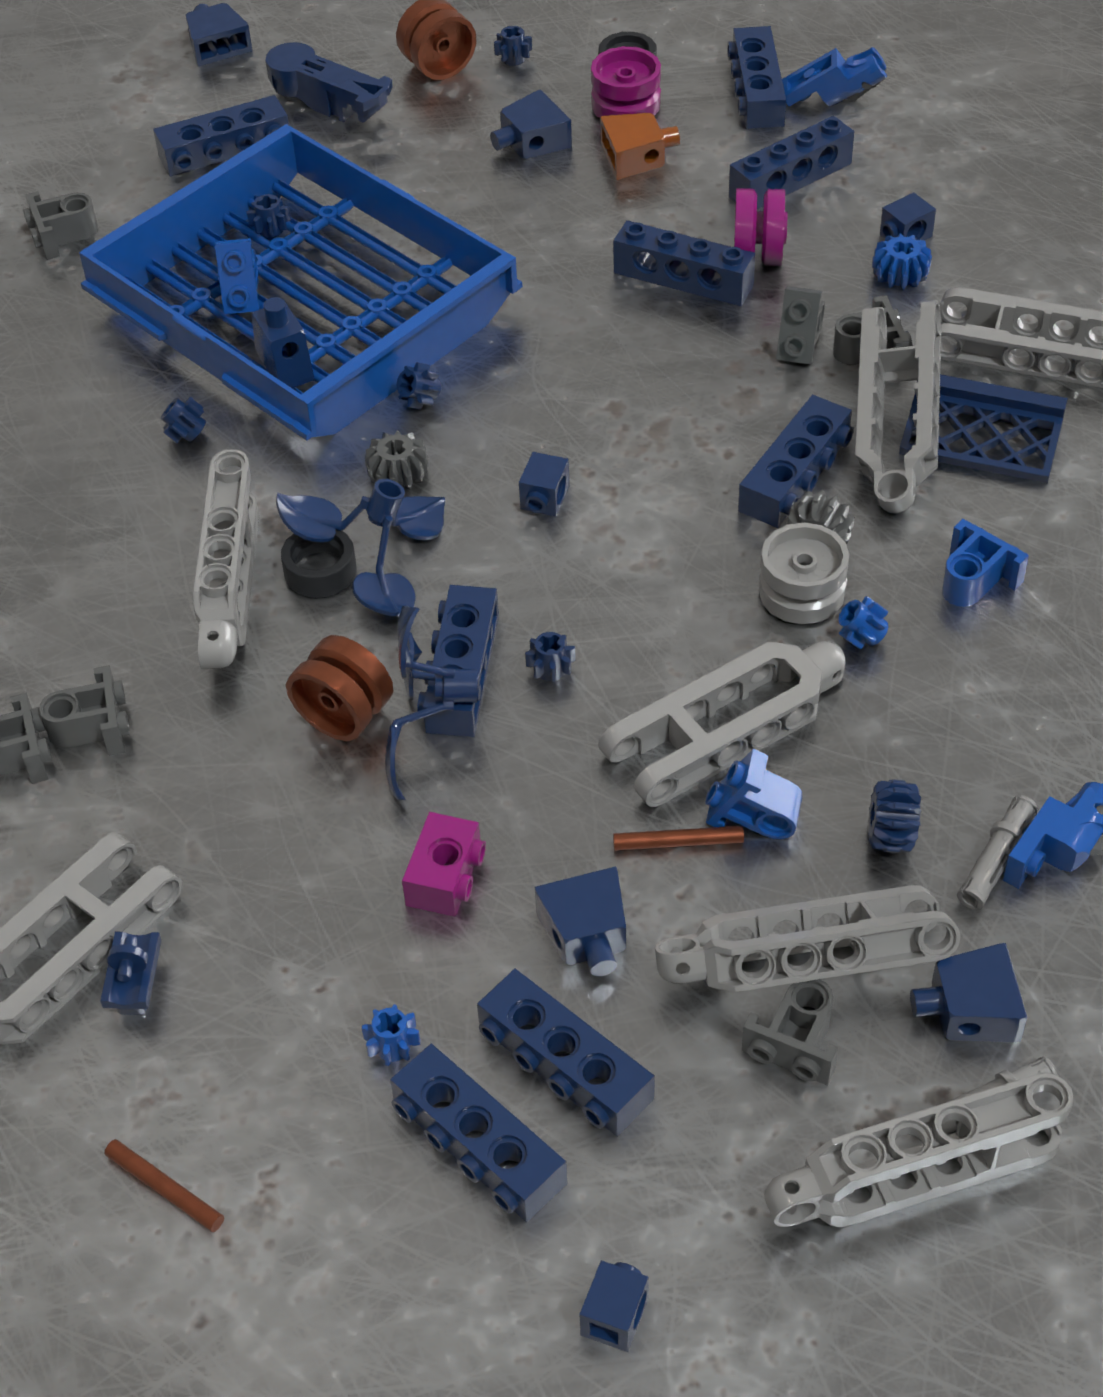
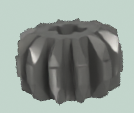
M399 430L394 435H388L383 432L382 438L371 439V446L366 449L365 464L371 482H376L380 479H390L399 483L402 487L411 490L412 483H422L424 474L428 472L429 461L426 447L423 444V440L415 438L413 432L406 435H401Z
M822 489L816 495L807 491L801 499L798 498L797 502L793 503L789 511L790 515L787 525L804 522L822 525L836 532L847 544L852 536L851 531L854 526L855 517L849 514V504H840L838 502V494L832 498L827 497Z

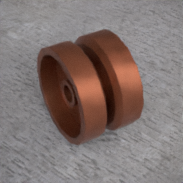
M445 0L416 1L406 9L399 20L396 31L397 46L401 53L410 62L414 63L424 75L433 80H445L458 74L472 58L477 44L476 31L471 22L458 13Z
M337 635L323 638L310 652L307 661L302 662L293 671L285 684L288 698L294 708L310 725L325 735L343 741L357 739L369 725L373 715L380 712L394 692L392 679L385 666L377 657L358 642Z

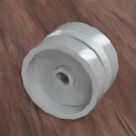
M805 522L788 524L773 531L764 541L761 552L759 594L762 604L772 615L791 623H818L834 616L842 607L846 593V576L850 557L846 542L836 532L822 525Z

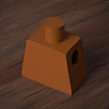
M637 113L600 117L601 145L616 180L662 167L665 164V148L680 145V135L677 126L660 129L654 114Z

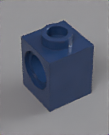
M914 192L882 207L880 236L885 239L886 236L898 237L901 233L904 237L914 235L915 240H927L933 237L936 208Z
M532 452L519 480L521 510L557 516L570 486L568 458Z
M601 1260L579 1314L580 1336L629 1352L649 1298V1277L643 1275L639 1269L623 1262L611 1264Z

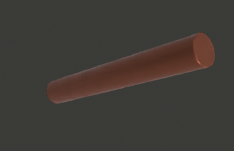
M743 826L613 833L614 851L744 843Z
M114 1139L107 1145L104 1152L105 1156L211 1232H216L224 1222V1215L119 1140Z

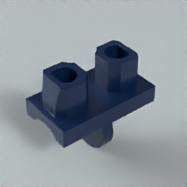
M115 931L112 947L108 952V967L100 1000L103 1008L117 1009L121 1015L145 1014L146 1009L149 1008L162 941L159 932H151L146 935H132L126 932Z

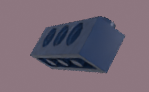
M771 26L733 28V41H728L727 54L728 61H731V77L734 79L735 97H738V115L744 116L746 129L785 127L786 96Z
M275 95L157 127L153 129L158 156L171 177L227 161L285 124L289 125L288 115Z
M833 115L730 164L729 198L736 203V188L754 189L757 193L758 210L763 207L764 194L767 189H785L786 196L852 164L855 131Z
M626 220L613 240L615 274L741 307L754 286V252Z
M812 394L739 484L738 512L779 528L786 517L790 515L789 511L793 503L797 502L798 498L801 499L807 491H813L824 469L829 470L840 448H846L849 445L854 433V427L851 426L852 410Z
M450 585L446 601L440 600L438 623L441 626L440 630L433 631L431 652L434 654L433 661L427 660L426 664L444 669H477V703H454V711H441L424 717L426 733L475 737L499 617L497 588ZM424 680L427 690L426 692L420 691L417 711L443 703L442 698H434V681Z
M516 968L477 1003L479 1030L484 1038L495 1046L501 1044L511 1052L513 1058L522 1069L529 1073L535 1071L545 1079L549 1088L557 1097L565 1101L570 1099L579 1106L588 1121L595 1127L600 1129L605 1127L618 1137L654 1100V1074ZM524 1025L536 1026L530 1030L520 1029ZM561 1051L571 1053L570 1055L565 1057H558L553 1055ZM599 1078L605 1080L606 1082L603 1084L594 1085L589 1083L588 1081Z
M432 1043L390 1079L393 1094L391 1103L398 1115L406 1122L411 1123L414 1120L422 1127L427 1140L436 1150L441 1153L447 1150L458 1160L459 1168L469 1180L474 1183L480 1180L491 1190V1195L495 1202L506 1213L512 1214L515 1212L525 1222H528L568 1184L566 1160ZM438 1102L451 1103L445 1108L432 1107ZM471 1131L484 1132V1134L478 1138H469L465 1136L467 1133ZM508 1160L516 1161L519 1163L517 1166L510 1169H505L498 1166L502 1162Z

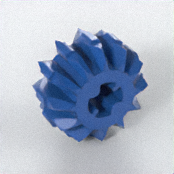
M900 233L898 237L886 236L885 241L877 242V247L874 250L872 259L873 273L877 275L878 282H888L889 288L900 286L904 290L907 285L917 287L919 282L926 281L932 260L931 249L926 247L925 240H915L914 235L904 237Z

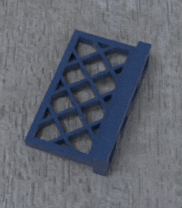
M940 374L939 411L941 413L939 414V424L947 420L955 431L942 438L939 436L938 462L1048 483L1068 398ZM916 393L900 444V455H906L912 449V445H915L910 444L912 437L916 436V428L913 422V414L917 413ZM966 414L975 416L978 420L963 427L955 416ZM997 420L1012 423L1014 428L1000 434L992 423ZM984 427L992 439L978 445L970 434ZM1040 428L1050 430L1052 434L1037 441L1029 430ZM1021 434L1029 446L1015 452L1007 441ZM962 438L970 448L963 453L952 452L947 445ZM999 445L1007 455V457L997 461L989 459L984 452ZM1037 453L1044 462L1043 469L1028 467L1021 459Z

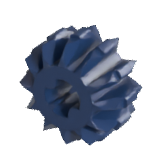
M892 779L889 781H878L874 786L868 818V836L873 849L889 853L911 852L914 848L915 842L918 839L920 814L922 811L920 809V791L916 784L907 783L905 780Z

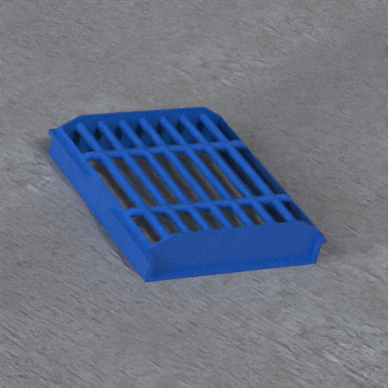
M287 124L79 252L86 278L81 283L83 290L158 341L162 340L221 380L222 384L306 441L312 437L334 435L397 390V379L400 373L404 371L405 366L414 367L416 362L430 366L486 327L510 293L514 294L523 287L522 281L517 279L516 257ZM299 173L342 200L333 206H323L289 184L296 174ZM265 194L275 195L278 198L282 196L315 216L309 222H299L291 217V221L286 222V230L291 233L284 238H267L256 234L254 226H249L248 221H246L248 219L247 211L252 210L251 203L257 197ZM353 207H356L441 259L432 265H421L342 216ZM330 225L414 277L407 282H397L317 232ZM233 228L266 248L263 252L256 254L258 276L339 327V329L331 334H321L296 318L304 330L306 341L314 345L308 351L314 381L317 384L304 393L296 387H289L271 375L264 366L189 317L201 308H204L254 341L253 324L237 313L224 314L223 305L215 300L221 296L218 267L195 253L206 245H210L215 249V241H226L221 236ZM305 241L390 294L382 299H372L294 251L293 248ZM280 257L365 311L358 316H346L267 265ZM184 261L215 281V283L207 288H197L169 269ZM453 265L470 275V277L456 286L441 277V275ZM157 277L189 298V300L181 305H170L143 286ZM429 285L444 295L431 303L416 292ZM257 293L260 310L264 308L263 305L267 299ZM405 302L419 312L406 320L391 311V309ZM379 319L394 328V330L381 338L365 327ZM352 336L369 346L357 356L340 346ZM283 346L282 355L288 357L287 349ZM326 354L343 364L331 374L314 364Z

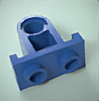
M251 238L215 241L224 314L246 313L259 310L257 295L259 282L255 249L251 248Z
M962 519L953 529L950 556L946 561L942 594L950 604L960 607L972 606L1002 577L1009 580L1008 587L1015 591L1024 582L1029 555L988 533L983 528Z
M753 748L741 761H734L726 777L721 782L715 781L710 787L705 800L706 805H709L706 824L713 827H724L727 818L772 839L789 838L794 835L797 828L803 797L802 791L793 782L766 770L768 755Z

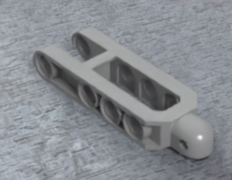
M954 287L944 293L940 303V313L942 320L946 323L941 324V337H953L957 344L945 345L941 342V359L1103 388V336L1095 335L1091 331L1093 327H1103V311L963 287ZM951 302H961L967 309L962 312L955 311L950 308L949 304ZM1023 314H1031L1034 315L1038 319V321L1033 324H1028L1023 322L1020 319V316ZM1060 320H1066L1071 322L1074 327L1069 330H1063L1058 328L1055 323ZM1016 348L1023 349L1028 352L1029 356L1018 358L1012 355L1010 351ZM1058 355L1064 358L1066 362L1060 365L1053 364L1047 360V357ZM1094 361L1099 363L1102 369L1091 371L1086 369L1083 364Z
M938 300L919 303L920 321H916L915 346L886 349L887 323L883 307L865 308L862 311L855 455L858 458L859 464L862 465V474L874 483V492L878 504L888 513L898 514L912 506L916 486L938 468L942 331ZM918 380V382H914V390L917 397V413L913 414V422L916 428V445H912V449L904 455L905 469L885 470L882 462L885 383Z
M235 449L223 450L217 453L212 458L209 468L193 589L194 612L196 620L200 623L198 657L201 669H223L230 666L234 661L237 646H242L246 642L259 512L256 497L250 493L251 470L248 456L244 452ZM228 466L240 467V469L234 473L221 472L224 468Z
M828 641L814 643L802 650L797 645L766 642L608 727L599 739V749L611 763L620 762L638 752L642 755L669 740L677 750L646 767L638 775L634 783V789L643 801L650 807H657L731 767L734 761H741L753 748L760 751L816 720L820 693L837 685L844 676L845 655L840 646ZM797 676L800 677L798 685L708 734L696 722L705 716L710 718L716 715V710L738 698L746 699L749 697V692L772 680L774 682H791Z
M114 832L98 841L0 928V981L5 977L9 979L15 974L14 969L38 947L44 948L48 944L47 939L70 918L75 920L81 913L85 912L94 919L7 999L0 1001V1044L24 1043L108 965V952L112 947L115 931L141 935L176 902L182 890L181 878L165 866H155L147 871L110 906L106 905L98 898L112 887L111 882L129 865L133 855L137 854V848L132 842L119 833Z
M910 885L714 915L704 921L695 934L671 937L658 942L655 945L657 971L668 982L684 984L705 980L708 987L741 992L940 961L949 958L956 952L960 945L961 934L959 927L949 915L941 912L939 902L928 889L919 885ZM923 900L927 903L926 912L905 913L906 907L912 901ZM832 913L840 918L839 925L817 927V923L823 915ZM790 920L796 924L795 932L778 935L773 933L775 925L781 921ZM936 925L946 927V936L939 944L928 945L924 943L925 933L930 932ZM746 927L752 931L751 939L733 942L728 940L730 933L736 928ZM851 946L854 950V954L846 959H838L833 956V948ZM674 947H679L682 952L670 953ZM811 952V957L803 965L793 966L787 962L788 955ZM766 959L764 967L758 972L747 973L741 968L742 962Z
M1049 1073L1036 1074L832 1138L806 1158L805 1167L783 1173L773 1178L768 1184L764 1197L773 1221L779 1227H789L821 1218L830 1226L844 1228L1046 1163L1053 1159L1060 1145L1062 1134L1060 1123L1064 1122L1068 1117L1073 1103L1071 1087L1064 1079L1057 1075ZM1044 1091L1052 1093L1059 1100L1060 1106L1055 1110H1044L1034 1102V1094ZM949 1120L959 1121L956 1133L946 1135L943 1132V1123ZM1043 1130L1050 1140L1045 1145L1036 1146L1027 1142L1025 1138L1038 1134V1131ZM909 1134L919 1138L922 1144L900 1150L895 1141L898 1137ZM857 1149H865L872 1152L876 1158L853 1165L849 1155ZM955 1158L960 1163L961 1169L955 1174L948 1175L940 1172L934 1164L938 1166L946 1163L947 1160ZM909 1172L916 1179V1184L908 1189L898 1188L890 1181L900 1178V1175ZM862 1187H866L871 1193V1198L864 1203H853L846 1198L848 1194ZM796 1206L797 1208L796 1212L793 1214H788L785 1212L791 1207Z

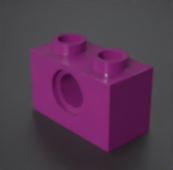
M434 812L428 813L402 879L405 906L456 917L461 901L467 902L471 895L473 887V876L471 874L474 866L480 867L485 856L486 842L480 838L479 822Z

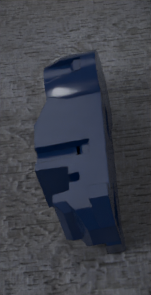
M299 42L277 45L266 54L265 61L268 79L276 93L284 97L299 98L318 113L328 117L335 115L343 123L354 113H357L358 120L364 123L388 103L387 96L390 95L393 88L392 78L383 76L380 79H376L317 56L312 47Z

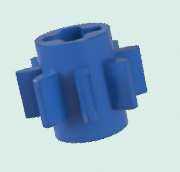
M865 596L862 602L852 600L843 607L839 614L838 621L843 626L839 635L858 649H862L865 643L869 646H874L885 637L888 631V622L883 619L888 614V611L868 596Z
M393 1004L391 1008H385L380 1011L374 1009L372 1025H362L363 1038L367 1041L366 1049L369 1058L378 1054L385 1061L386 1066H389L391 1062L402 1059L410 1060V1045L417 1046L421 1043L419 1030L415 1029V1014L409 1013L404 1015L403 1012L398 1010L396 1004Z

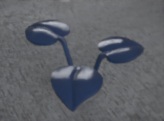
M380 479L375 482L370 498L363 496L360 504L342 521L341 511L335 504L326 499L306 495L288 496L277 493L276 506L283 523L297 536L314 542H329L333 540L336 530H345L366 509L369 521L383 527L376 563V574L364 572L357 575L352 585L353 594L365 607L389 616H399L402 606L414 607L416 596L411 583L403 575L397 573L384 574L383 571L390 526H398L401 533L413 539L431 540L438 537L444 525L445 497H404L405 490L399 483L390 479Z
M409 606L401 607L397 629L399 668L402 679H404L408 700H414L413 679L415 678L434 681V698H442L443 703L395 719L389 727L385 752V771L390 790L398 800H406L398 787L395 774V750L401 728L407 723L441 711H454V703H477L478 693L477 669H444L417 662L422 651L415 642L410 630L420 609Z

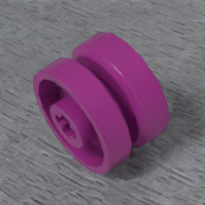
M624 46L608 49L598 54L591 65V84L593 86L591 106L595 115L599 118L601 116L651 113L655 116L659 112L661 104V63L657 56L645 49Z
M736 188L734 247L755 253V244H761V262L763 265L782 267L783 245L787 241L788 212H785V189H767L763 199V211H757L756 191L754 189Z

